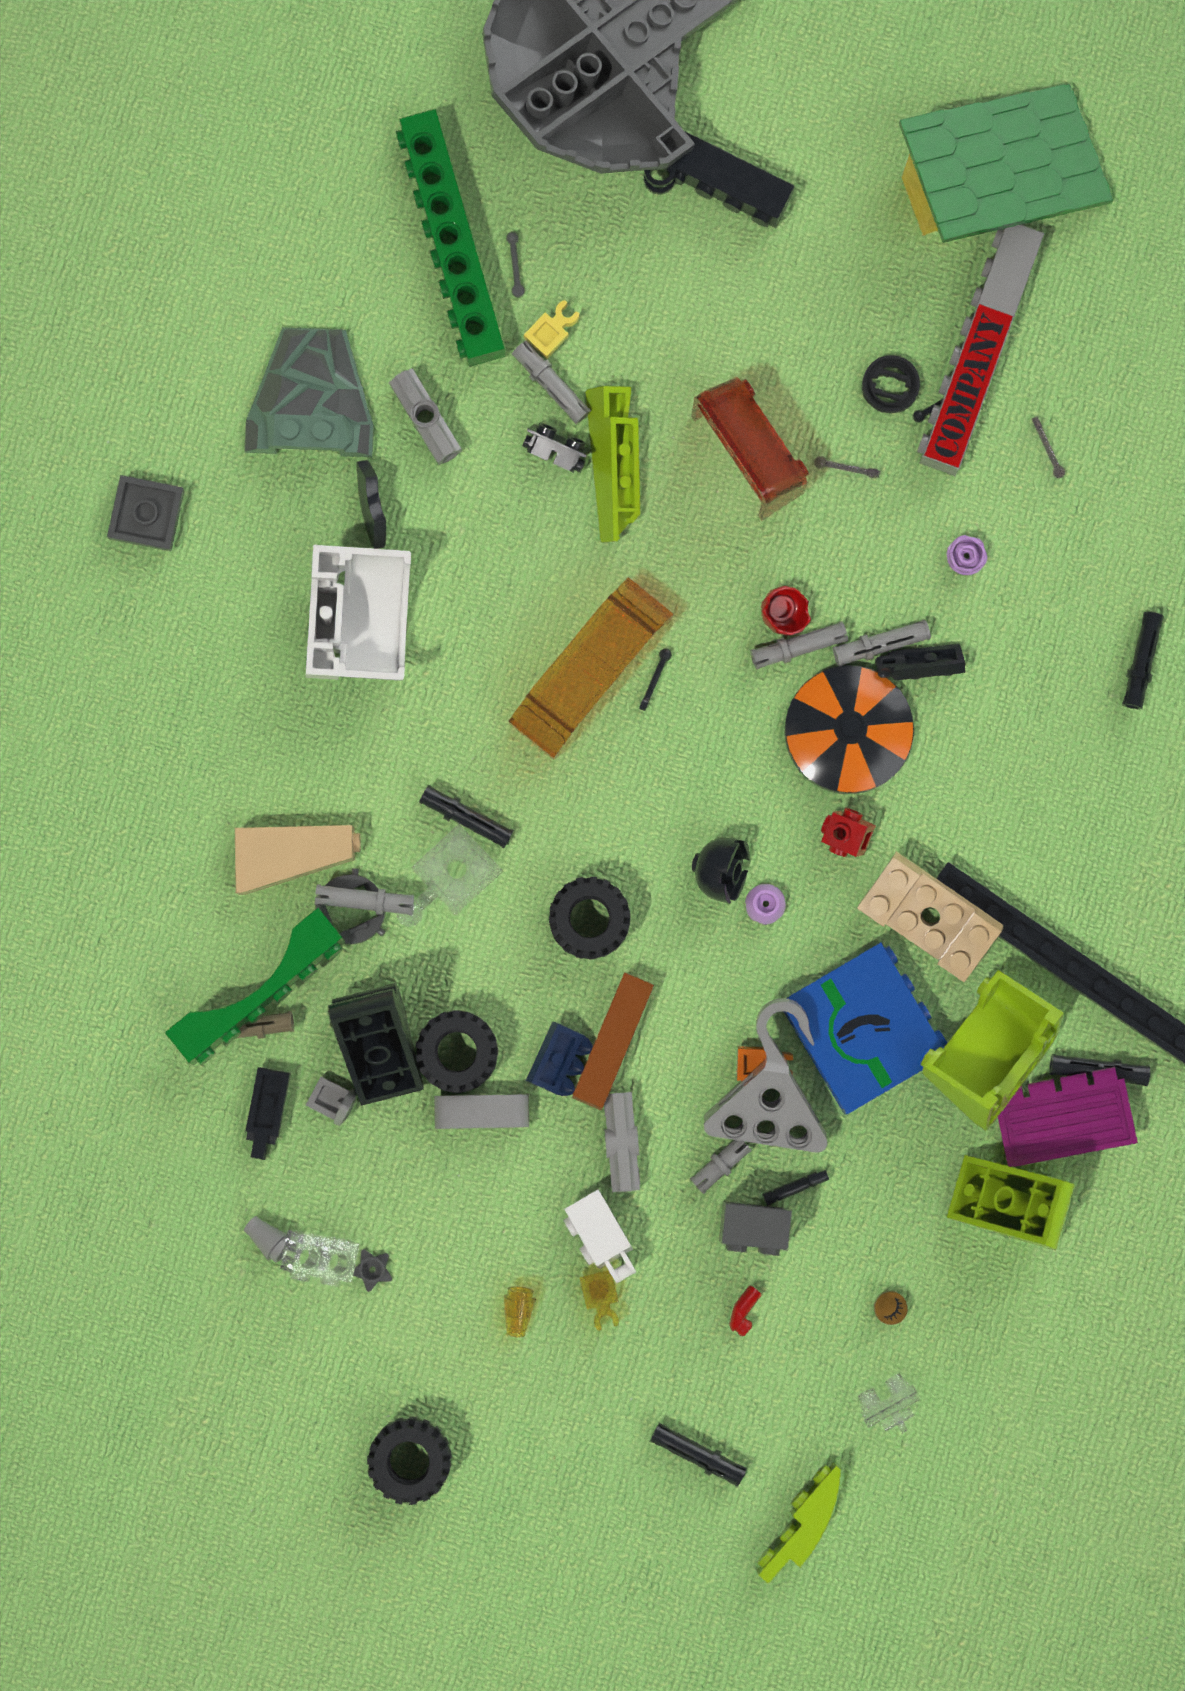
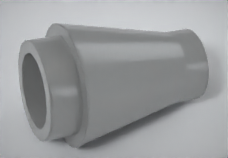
M257 1216L252 1218L244 1228V1232L250 1236L267 1260L272 1259L275 1263L282 1260L293 1246V1242L289 1240L288 1234L262 1221Z

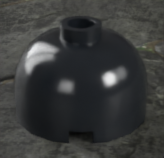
M735 838L714 839L706 844L700 853L695 854L692 861V871L695 872L696 882L700 890L707 897L728 904L731 903L730 900L736 901L748 873L747 870L742 871L743 859H750L749 845L746 841Z

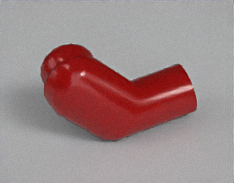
M748 1286L734 1304L729 1322L732 1332L736 1331L740 1336H745L752 1328V1322L745 1317L761 1297V1293L752 1286Z

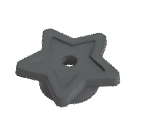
M361 1250V1263L352 1269L350 1273L364 1281L366 1291L370 1292L377 1282L392 1281V1277L386 1269L389 1254L384 1253L373 1256L367 1250ZM372 1266L376 1269L374 1273H371L369 1270Z

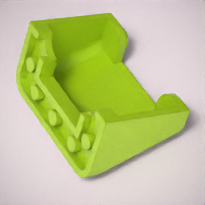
M999 970L991 979L986 977L982 981L976 992L980 995L977 1006L944 1048L939 1047L936 1051L930 1049L921 1061V1066H923L922 1074L973 1123L985 1131L994 1123L1050 1049L1059 1033L1064 1012Z

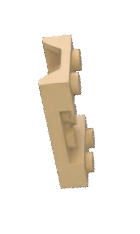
M897 851L857 907V909L883 927L885 924L939 960L938 965L963 982L967 980L1002 932L1004 926ZM928 907L935 908L940 914V919L935 923H929L923 919L922 911Z

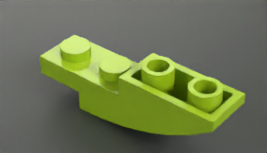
M834 1462L829 1467L826 1464L823 1465L812 1478L815 1481L814 1485L807 1492L803 1489L795 1496L791 1502L793 1508L790 1512L798 1523L795 1526L790 1523L780 1534L779 1539L781 1542L774 1550L768 1548L758 1559L757 1564L759 1567L757 1573L767 1584L771 1582L790 1559L801 1568L820 1541L830 1521L839 1491L841 1469Z

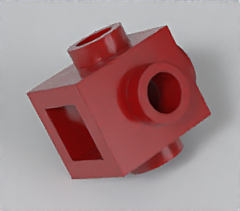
M845 808L844 811L832 812V815H828L823 822L821 832L824 835L821 842L829 845L828 850L839 856L847 857V854L854 857L863 856L876 825L862 820L863 814L853 809Z

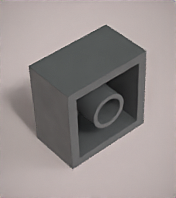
M723 1201L719 1241L722 1244H726L725 1249L728 1251L747 1252V1246L758 1247L760 1254L780 1256V1250L788 1251L792 1211L788 1208Z

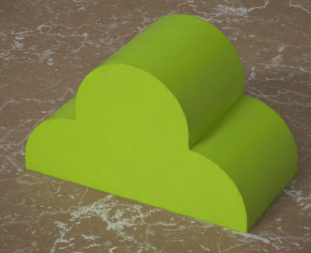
M964 1155L946 1218L1037 1246L1057 1250L1075 1185L1064 1180Z

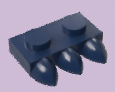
M552 1021L526 1081L556 1095H572L575 1091V1086L566 1075L582 1074L584 1066L575 1055L590 1054L593 1048L592 1043L584 1035Z

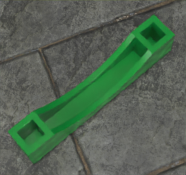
M315 909L292 928L289 945L281 963L273 975L257 991L242 1001L225 1008L189 1012L164 1033L188 1063L193 1066L197 1063L200 1065L205 1064L216 1054L214 1049L222 1042L229 1044L241 1034L239 1028L248 1021L254 1023L263 1017L267 1012L265 1007L275 1000L278 1003L285 999L292 992L290 987L299 979L304 982L312 977L318 970L315 966L325 958L330 961L340 954L343 950L341 945L346 941L320 909Z

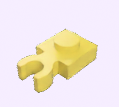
M565 300L557 305L556 315L553 318L545 312L524 334V339L546 359L569 337V333L564 328L575 325L580 317V313L577 311L569 318L562 315V311L568 306V302Z

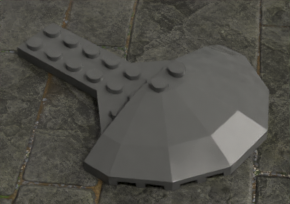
M494 0L482 32L491 95L537 150L600 174L667 169L693 150L695 145L692 139L675 121V100L678 87L681 42L739 0Z

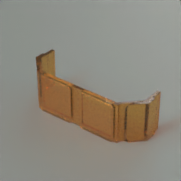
M628 577L602 603L575 638L532 687L508 721L509 724L551 759H557L560 750L574 730L652 636L665 623L668 625L671 622L674 614Z

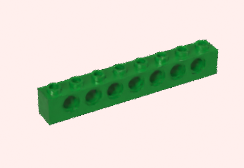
M432 109L400 118L401 130L396 131V136L400 149H407L409 160L404 161L409 180L415 178L418 189L413 190L417 209L424 208L427 219L421 220L426 239H433L435 249L430 250L434 268H441L444 279L438 280L443 299L449 298L452 309L447 310L451 328H458L461 339L456 340L460 359L467 358L468 365L471 367L506 357L504 344L437 111ZM426 144L431 146L432 150L428 154L421 155L416 152L417 147ZM430 174H436L441 178L438 183L433 185L424 182L426 176ZM437 204H445L449 207V210L442 215L432 211ZM448 233L455 234L458 237L457 241L450 245L444 244L441 239ZM456 263L464 264L467 267L465 272L459 275L453 274L449 270ZM464 293H470L475 296V300L468 305L461 304L458 298ZM472 323H479L484 329L480 334L472 335L467 332V327Z

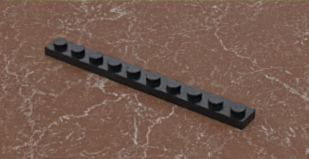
M947 862L936 879L1003 924L1002 932L998 936L1000 939L1185 1065L1184 1023L951 863Z

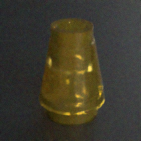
M518 1286L508 1288L507 1294L504 1295L507 1335L525 1337L536 1302V1298L533 1297L534 1290Z

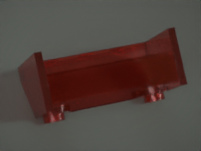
M735 377L695 396L691 417L694 421H697L704 416L762 504L758 516L763 521L804 494L808 484L806 477L809 475V472L800 459L795 461L753 397L756 394L750 383L746 379L741 381L738 377Z

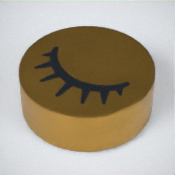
M886 1291L876 1298L874 1312L883 1323L895 1325L900 1323L907 1315V1302L899 1293Z

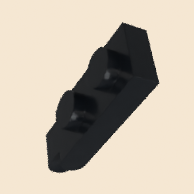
M960 644L890 651L886 656H879L875 660L878 676L881 678L892 677L894 680H916L924 677L950 676L965 673V660Z

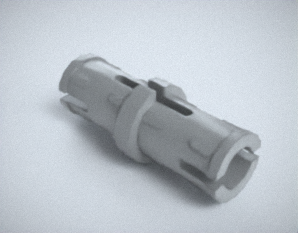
M733 1140L718 1155L714 1153L710 1157L712 1160L696 1175L691 1177L690 1180L705 1194L724 1174L728 1176L731 1173L730 1169L752 1150L744 1141Z

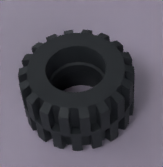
M590 876V878L581 877L571 883L568 882L557 892L550 906L549 924L555 941L565 952L576 956V958L593 960L608 956L620 947L628 934L631 917L628 902L618 887L613 886L605 879L601 880ZM586 899L601 902L609 914V923L605 931L591 938L579 935L573 929L570 921L571 912L575 905Z
M452 1010L432 1018L419 1033V1039L416 1041V1062H418L422 1075L432 1085L448 1092H466L481 1086L491 1076L497 1064V1040L489 1025L481 1018L469 1012ZM461 1032L467 1034L476 1045V1058L472 1065L465 1070H449L439 1060L438 1046L441 1040L450 1033Z
M410 1417L409 1419L400 1418L391 1424H387L372 1442L367 1457V1464H369L368 1474L369 1478H372L374 1481L373 1486L377 1491L380 1489L384 1493L383 1497L388 1500L392 1498L396 1500L395 1503L402 1505L403 1502H408L409 1505H415L419 1501L423 1500L425 1502L429 1500L432 1495L437 1494L441 1490L450 1472L452 1454L451 1450H449V1442L446 1437H443L441 1430L437 1426H432L430 1421L426 1419L422 1421L418 1420L417 1417ZM402 1442H415L421 1445L428 1453V1469L424 1475L417 1479L402 1478L395 1473L391 1466V1453Z

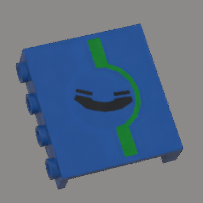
M882 943L875 945L786 998L797 1002L805 1010L814 1045H811L799 1027L797 1018L793 1014L783 1011L844 1115H848L922 1071L921 1061L930 1049L936 1051L939 1047L944 1048L947 1044L940 1030L934 1032L928 1020L932 1017L924 1003L920 1002L917 1004L911 992L915 991V988L906 974L900 975L894 964L898 963V959L889 945L884 948Z

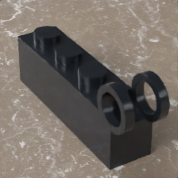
M687 133V135L695 143L694 148L667 169H664L669 173L668 178L656 180L650 175L653 170H644V184L653 194H666L673 188L674 184L683 185L685 183L695 188V192L706 199L713 197L724 202L723 206L734 213L742 211L752 216L751 219L763 227H768L769 225L774 228L777 227L793 196L795 185L690 133Z

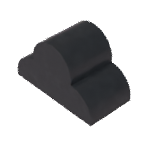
M396 983L332 999V1004L328 1005L329 1020L361 1106L424 1090L418 1062H416V1052L411 1038L405 1007Z

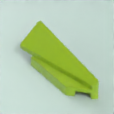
M600 386L587 389L585 395L587 407L591 410L588 415L600 541L607 543L618 541L620 539L619 535L626 526L633 523L640 515L638 418L628 417L631 387Z

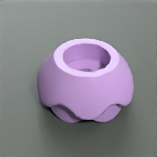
M962 535L949 545L947 560L950 567L956 573L973 575L979 572L986 564L987 553L980 539ZM965 553L969 554L968 559L964 558Z
M770 884L757 885L749 891L745 899L748 916L752 920L765 925L772 924L782 917L786 908L783 893L777 887ZM763 901H768L769 905L764 907Z

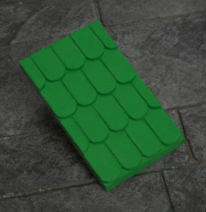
M1061 84L1033 92L1027 91L948 110L942 109L899 121L900 129L910 153L902 180L923 236L938 231L942 242L945 243L1108 205L1113 202L1109 183L1102 171L1098 154L1093 147L1088 127L1083 120L1076 95L1070 84Z

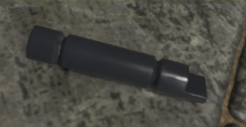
M826 1170L819 1173L813 1172L808 1174L807 1177H801L762 1195L768 1206L776 1203L777 1200L780 1201L807 1190L810 1186L814 1187L829 1180Z

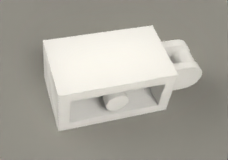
M599 1190L564 1209L568 1217L563 1221L571 1235L574 1237L579 1234L584 1246L579 1249L588 1265L595 1262L599 1269L606 1266L616 1284L636 1273L626 1254L633 1250ZM622 1256L625 1264L614 1270L611 1262Z

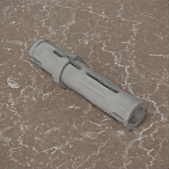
M527 340L512 352V355L530 373L529 378L533 382L537 381L576 425L589 415L591 410L551 368L552 364L549 360H544Z
M924 619L920 622L870 637L862 635L857 641L837 647L834 646L833 654L838 666L864 658L868 661L873 659L874 655L920 641L930 640L931 634L929 626Z
M841 621L837 624L786 640L782 637L777 639L776 643L750 650V654L753 656L751 658L756 670L784 661L785 664L791 662V658L838 643L847 642L848 636L845 635L847 631Z
M317 884L315 905L376 911V914L383 915V912L409 914L410 916L413 914L414 895L386 893V889H379L378 892L322 886L320 884Z

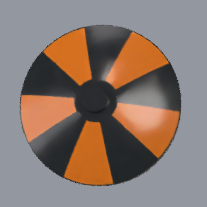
M853 665L837 666L814 675L797 691L786 714L784 727L785 742L788 753L796 768L814 785L838 794H859L871 791L885 784L903 766L913 742V717L906 698L891 680L879 677L877 671Z

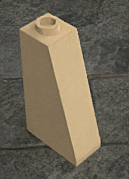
M352 825L235 828L236 893L247 895L354 861L355 852H360L361 850L360 833H354Z

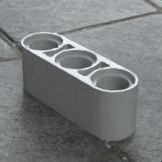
M529 1094L434 1096L435 1129L529 1127Z

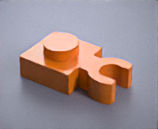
M738 1046L737 1081H743L766 1059L764 1047ZM782 1052L786 1060H793L792 1053Z

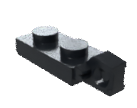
M261 1067L257 1069L246 1126V1140L253 1141L251 1158L265 1160L268 1144L276 1145L277 1137L280 1134L291 1073Z

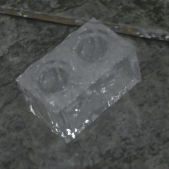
M288 1230L280 1269L290 1272L291 1279L309 1282L310 1276L320 1277V1283L331 1286H339L340 1281L352 1283L360 1244L348 1239ZM307 1249L309 1253L308 1259L304 1264H300V1255ZM337 1254L338 1264L335 1268L331 1269L330 1260Z

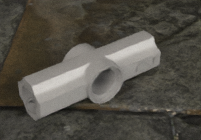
M413 368L396 375L389 384L438 465L447 463L462 452V449ZM427 410L434 414L433 419L428 423H421L417 420L418 414L422 411Z
M632 1092L608 1094L604 1104L607 1129L604 1130L606 1154L610 1161L612 1192L640 1190L637 1162L639 1143L637 1126H634Z

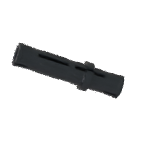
M1149 611L1143 613L1133 663L1126 675L1129 679L1122 705L1127 708L1142 710L1146 688L1148 683L1152 681L1153 675L1150 672L1160 628L1164 616L1159 613Z
M430 785L427 786L419 801L420 804H424L444 815L443 819L447 821L452 819L505 848L514 830L460 803V798L455 796L453 799Z
M1052 1054L1049 1074L1070 1076L1086 1073L1087 1079H1094L1092 1071L1115 1067L1118 1079L1124 1078L1125 1083L1148 1086L1150 1066L1121 1063L1120 1059H1113V1062Z
M660 1422L650 1439L651 1443L661 1446L704 1469V1473L721 1477L736 1487L741 1483L747 1470L746 1467L722 1456L721 1451L717 1449L713 1451L688 1437L669 1429Z

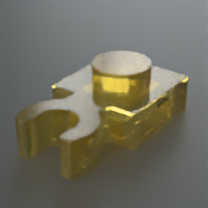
M609 1270L579 1277L586 1309L596 1308L597 1311L593 1320L595 1328L598 1331L602 1330L600 1320L605 1315L612 1318L614 1327L618 1326L619 1318L610 1308V1304L619 1301L614 1280Z

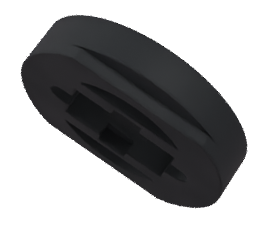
M887 355L874 360L866 369L862 379V393L865 400L873 408L883 413L891 414L905 411L913 404L920 389V378L916 368L905 358L896 355ZM884 368H896L902 371L905 375L885 370ZM879 375L888 378L892 377L906 382L905 387L909 391H904L903 395L889 393L875 388L876 383L872 379H878ZM877 396H881L898 402H884L880 400Z

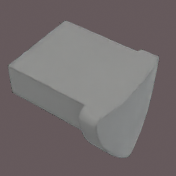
M321 1076L306 1106L333 1119L334 1124L341 1126L354 1106L357 1093L353 1088L349 1091Z

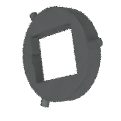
M353 868L352 875L336 877L325 885L356 889L364 885L367 891L378 892L379 890L370 880L358 875L359 869ZM316 905L315 909L319 908L334 926L326 906ZM383 912V915L377 914V917L339 933L346 941L344 944L352 945L365 942L376 933L383 936L386 931L381 926L386 912Z

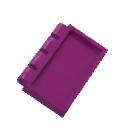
M1115 1067L1092 1071L1095 1083L1092 1085L1088 1084L1086 1073L1060 1077L1061 1091H1056L1054 1079L1028 1084L1030 1097L1024 1098L1021 1086L998 1116L1008 1166L1016 1167L1138 1143L1125 1079H1118Z

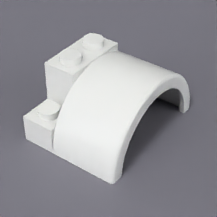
M313 545L306 678L339 680V677L399 681L404 679L411 565L410 551ZM345 571L344 586L337 583L339 574ZM334 653H340V657H335Z

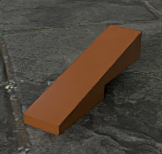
M624 972L572 1095L573 1099L602 1111L653 990V984Z

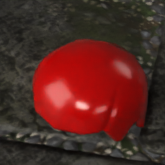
M784 585L771 589L761 604L763 622L774 633L786 636L800 633L811 620L808 612L809 601L794 587Z

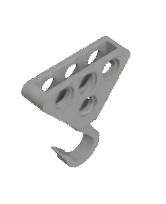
M786 998L775 999L762 1007L756 1020L757 1034L763 1044L766 1059L705 1113L704 1129L708 1135L713 1137L816 1153L822 1152L827 1147L826 1132L789 1070L787 1060L766 1028L767 1022L773 1014L781 1011L789 1012L797 1018L799 1027L811 1045H814L809 1029L808 1017L803 1007L797 1002ZM767 1089H776L779 1091L780 1096L777 1100L770 1102L766 1101L762 1094ZM736 1115L743 1122L739 1127L731 1128L725 1124L726 1118ZM769 1120L774 1123L775 1127L771 1132L763 1133L758 1130V1124L761 1121ZM797 1125L804 1126L807 1129V1133L800 1138L791 1136L789 1131Z

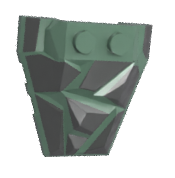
M282 327L246 419L245 453L277 454V449L339 451L340 456L372 458L374 425L346 330Z

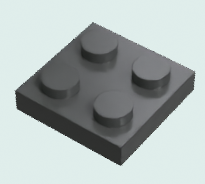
M120 475L107 538L171 552L183 501L184 488Z

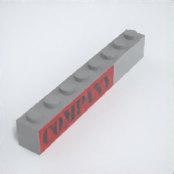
M1023 225L997 230L991 246L997 248L993 259L987 258L981 276L986 277L983 288H976L970 304L976 307L972 318L966 316L960 331V335L965 336L961 347L955 346L949 364L954 365L951 377L944 376L938 392L944 395L941 405L934 404L928 423L933 424L930 435L923 434L917 450L918 453L922 454L920 464L956 476L959 471L1044 236L1043 232Z

